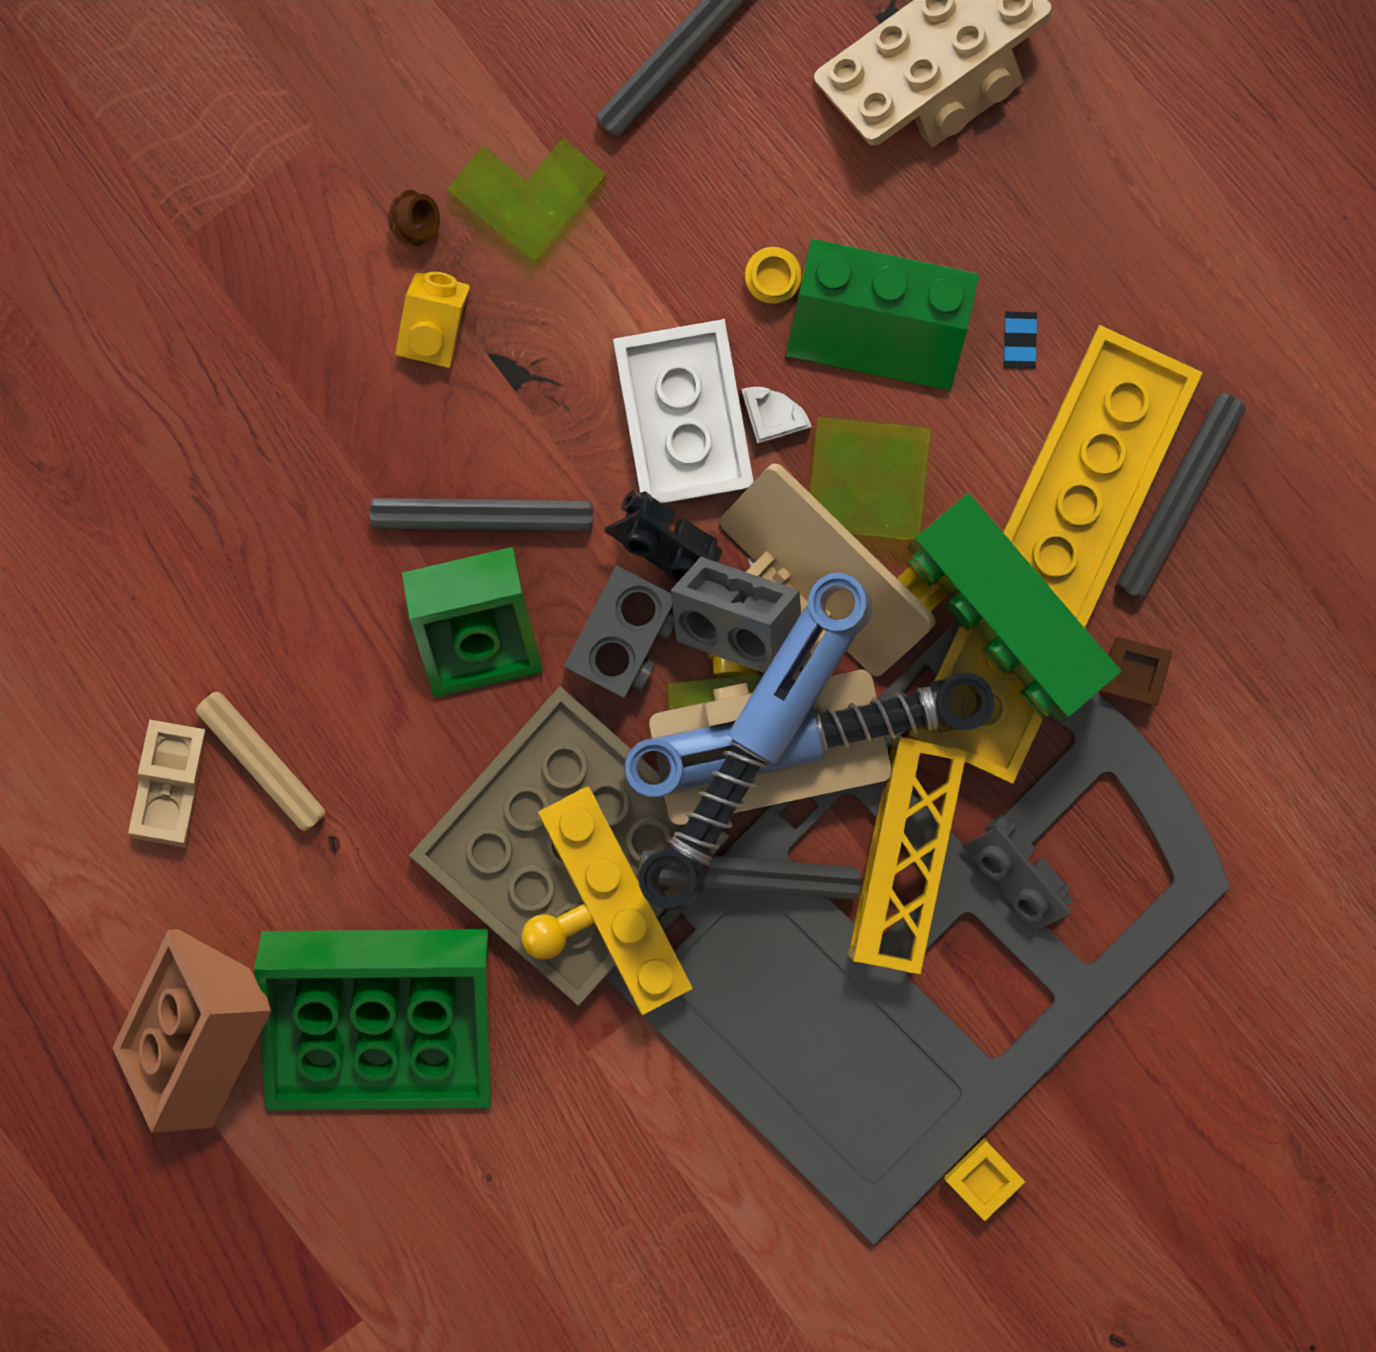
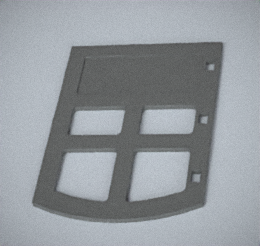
M955 620L877 699L879 701L890 700L896 692L903 697L908 696L904 692L928 667L936 676L959 628L957 621ZM1098 693L1068 718L1056 720L1072 733V745L1003 816L1006 820L1014 819L1017 823L1016 826L1033 843L1100 774L1111 772L1134 802L1154 835L1172 873V882L1093 962L1084 963L1046 926L1033 931L1023 918L1016 913L1012 905L991 880L982 873L978 865L962 847L964 843L950 831L926 949L961 914L966 912L973 913L1053 994L1052 1003L1001 1055L997 1057L987 1056L909 978L908 972L853 961L848 956L854 923L828 897L704 888L701 897L693 905L684 909H667L658 918L664 933L683 914L686 920L695 928L674 950L693 989L643 1016L873 1245L1046 1071L1049 1072L1063 1058L1062 1055L1230 887L1213 841L1187 793L1161 756L1137 729ZM904 732L897 733V735L901 736ZM890 735L885 736L887 749L891 746L893 740ZM884 781L811 797L818 806L796 828L780 817L796 800L771 805L721 856L792 862L788 856L789 848L843 794L850 793L855 795L877 817ZM913 793L911 794L909 807L919 801ZM926 806L906 818L904 834L915 851L933 840L936 835L938 824ZM932 850L921 857V860L928 869ZM920 907L909 913L916 926ZM903 918L895 922L882 935L879 953L910 959L914 934ZM614 965L605 978L638 1010L616 965Z

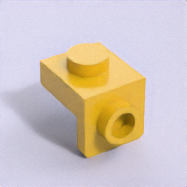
M442 272L415 273L405 295L395 355L450 368L454 360L463 308L469 295L470 286L457 282L453 276Z

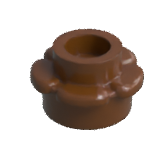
M406 190L401 193V197L393 199L388 213V223L399 242L420 246L437 233L440 225V213L437 204L430 196L419 194L414 190Z

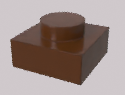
M1115 637L1110 658L1122 672L1100 691L1158 706L1173 651Z

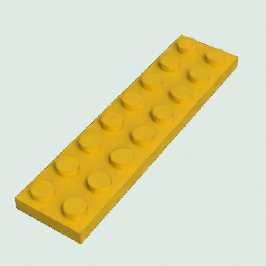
M1101 325L1098 326L1003 530L1006 537L1084 628L1088 623L1203 373ZM959 625L934 681L942 680L949 675L957 673H972L982 677L990 685L994 694L992 714L982 726L973 730H951L940 733L938 730L934 731L932 729L930 732L929 730L919 728L918 734L911 730L909 737L967 750L965 763L1013 784L1043 718L1041 719L1019 694L1025 688V685L1013 671H1008L1003 675L984 654L982 648L988 642L978 630L973 627L966 631ZM959 685L950 692L948 706L955 716L966 718L976 708L977 698L969 687Z

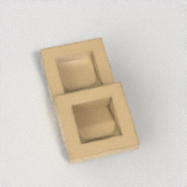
M149 719L138 770L140 780L128 831L130 838L186 848L206 736L205 729Z

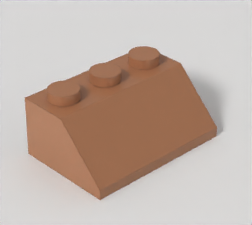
M179 929L167 931L112 1047L151 1133L212 1128L271 1013L267 996L261 991L250 968Z

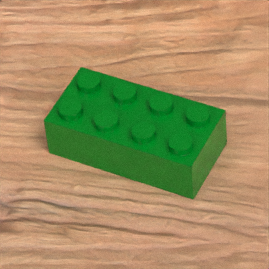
M969 492L916 536L908 545L907 549L913 556L907 562L912 570L928 587L937 582L951 599L945 604L951 616L964 630L968 631L973 627L978 630L988 642L982 648L984 654L1003 675L1008 671H1013L1025 685V688L1019 694L1041 719L1045 715L1047 717L1051 716L1054 721L1068 718L1122 672Z

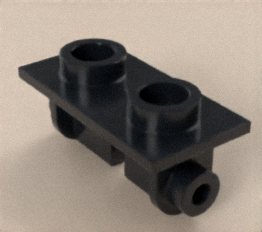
M634 490L629 492L621 504V509L626 512L625 518L605 527L604 530L605 533L622 543L628 552L645 558L666 572L668 577L676 583L680 581L700 557L718 562L722 555V549L717 546V539L685 518L678 520L674 532L671 531L670 526L675 512L653 498L646 491L640 494Z

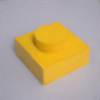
M985 1138L944 1176L947 1183L984 1221L1025 1183L1024 1179Z

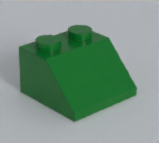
M513 547L402 573L409 619L433 697L543 672L525 590Z

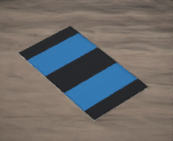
M1005 311L1004 368L1036 369L1037 312Z

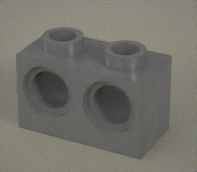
M700 557L671 590L676 642L762 673L766 672L801 615L800 590L704 557Z
M616 565L564 667L625 698L630 688L640 693L655 665V662L646 658L655 638L667 642L675 626L671 593ZM633 593H644L655 604L656 610L653 619L642 626H634L628 623L622 614L624 600ZM607 643H618L629 654V665L618 676L605 675L597 666L596 655L599 649Z

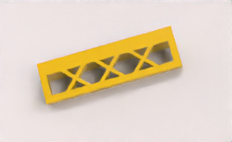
M898 735L895 740H892L889 754L892 772L891 776L883 783L848 956L853 961L921 975L967 750ZM920 753L951 759L947 782L928 795L915 777ZM914 787L921 799L909 807ZM944 794L939 813L932 801ZM926 806L938 824L936 835L933 840L915 851L904 834L906 818ZM902 842L909 856L898 862ZM932 850L929 869H927L921 857ZM915 862L926 879L924 893L906 906H903L892 889L894 876ZM891 899L898 911L886 918L889 900ZM920 907L916 926L909 913ZM901 918L905 920L914 934L910 959L879 953L883 930Z

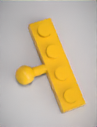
M586 786L537 811L584 904L557 918L552 915L541 914L529 919L521 933V942L525 951L533 958L539 960L552 959L562 952L568 937L595 924L640 1014L644 1015L693 989L648 900L643 896L639 882L590 787Z

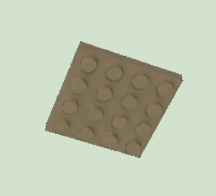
M559 686L409 856L579 1006L614 967L615 963L595 924L568 937L562 952L552 959L539 960L533 958L525 951L521 942V933L529 919L541 914H548L557 918L584 904L537 811L589 786L638 882V866L641 853L646 850L660 851L665 841L669 842L672 840L671 837H674L675 832L681 833L686 824L678 825L670 820L664 795L648 797L638 793L629 784L625 774V760L631 748L562 686ZM640 757L637 763L638 776L649 784L660 783V774ZM722 831L717 839L720 846L729 837L724 831ZM719 848L711 849L712 855H713ZM660 885L661 890L670 897L679 894L684 886ZM649 902L653 912L658 917L664 909L654 906Z

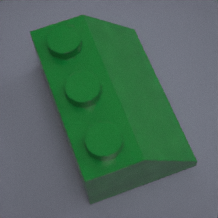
M811 238L805 258L785 357L950 392L969 326L979 274Z

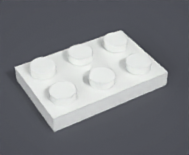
M725 319L613 339L640 493L646 491L662 504L748 489L754 481Z

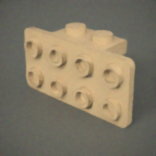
M913 0L820 67L815 72L814 79L819 89L868 144H881L915 120L921 136L934 148L947 137L960 132L968 122L990 106L1006 99L1015 88L1024 83L1012 48L1050 22L1054 12L1048 0Z
M771 464L720 518L722 529L756 561L746 572L800 590L801 613L808 603V597L813 585L820 578L830 573H844L852 576L867 590L872 600V614L868 624L856 634L847 652L874 676H881L936 624L934 615L779 464ZM839 590L833 593L826 603L828 617L833 620L847 618L855 607L853 593L847 590ZM825 630L822 631L819 638L812 647L811 651L809 652L808 656L804 660L802 664L803 667H805L808 660L815 651L816 647L818 646L819 642L826 633Z
M856 670L831 676L812 706L813 711L816 710L819 714H824L827 707L834 711L847 709L850 702L856 706L870 704L873 697L877 699L871 674L865 670ZM802 671L797 672V674L793 678L795 681L797 680ZM747 682L713 689L715 701L655 713L649 721L652 738L736 721L752 695L748 691ZM885 736L874 738L872 744L868 740L853 742L850 749L846 748L845 745L830 747L827 754H822L823 761L757 775L754 779L757 786L747 790L742 798L744 807L736 808L734 813L886 781L891 776L892 768ZM734 745L681 756L682 764L687 766L725 758L723 752L731 751ZM655 751L662 782L669 774L670 763L663 753ZM710 785L665 794L664 798L670 820L678 825L686 824L689 820L686 813L694 812L701 800L698 793L706 792Z

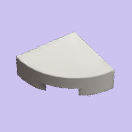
M765 387L741 389L757 444L812 427L802 407L785 394Z

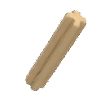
M211 693L197 706L196 712L300 830L307 831L324 817L325 809L222 693Z

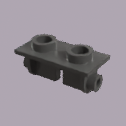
M999 814L984 827L987 831L986 833L966 842L962 846L1033 931L1068 916L1071 913L1068 906L1073 901V898L1068 894L1070 886L1058 876L1044 858L1035 861L1033 865L1029 862L1028 858L1036 848L1016 826L1017 823L1014 819L1006 820L1002 814Z

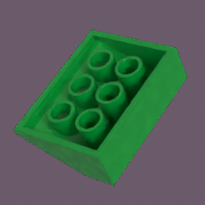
M488 929L261 931L254 975L261 991L267 996L271 1009L268 1021L259 1034L266 1110L491 1108V1011Z

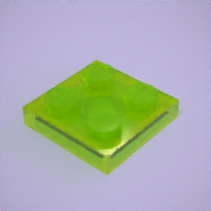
M818 416L810 494L852 535L913 541L921 532L931 428Z

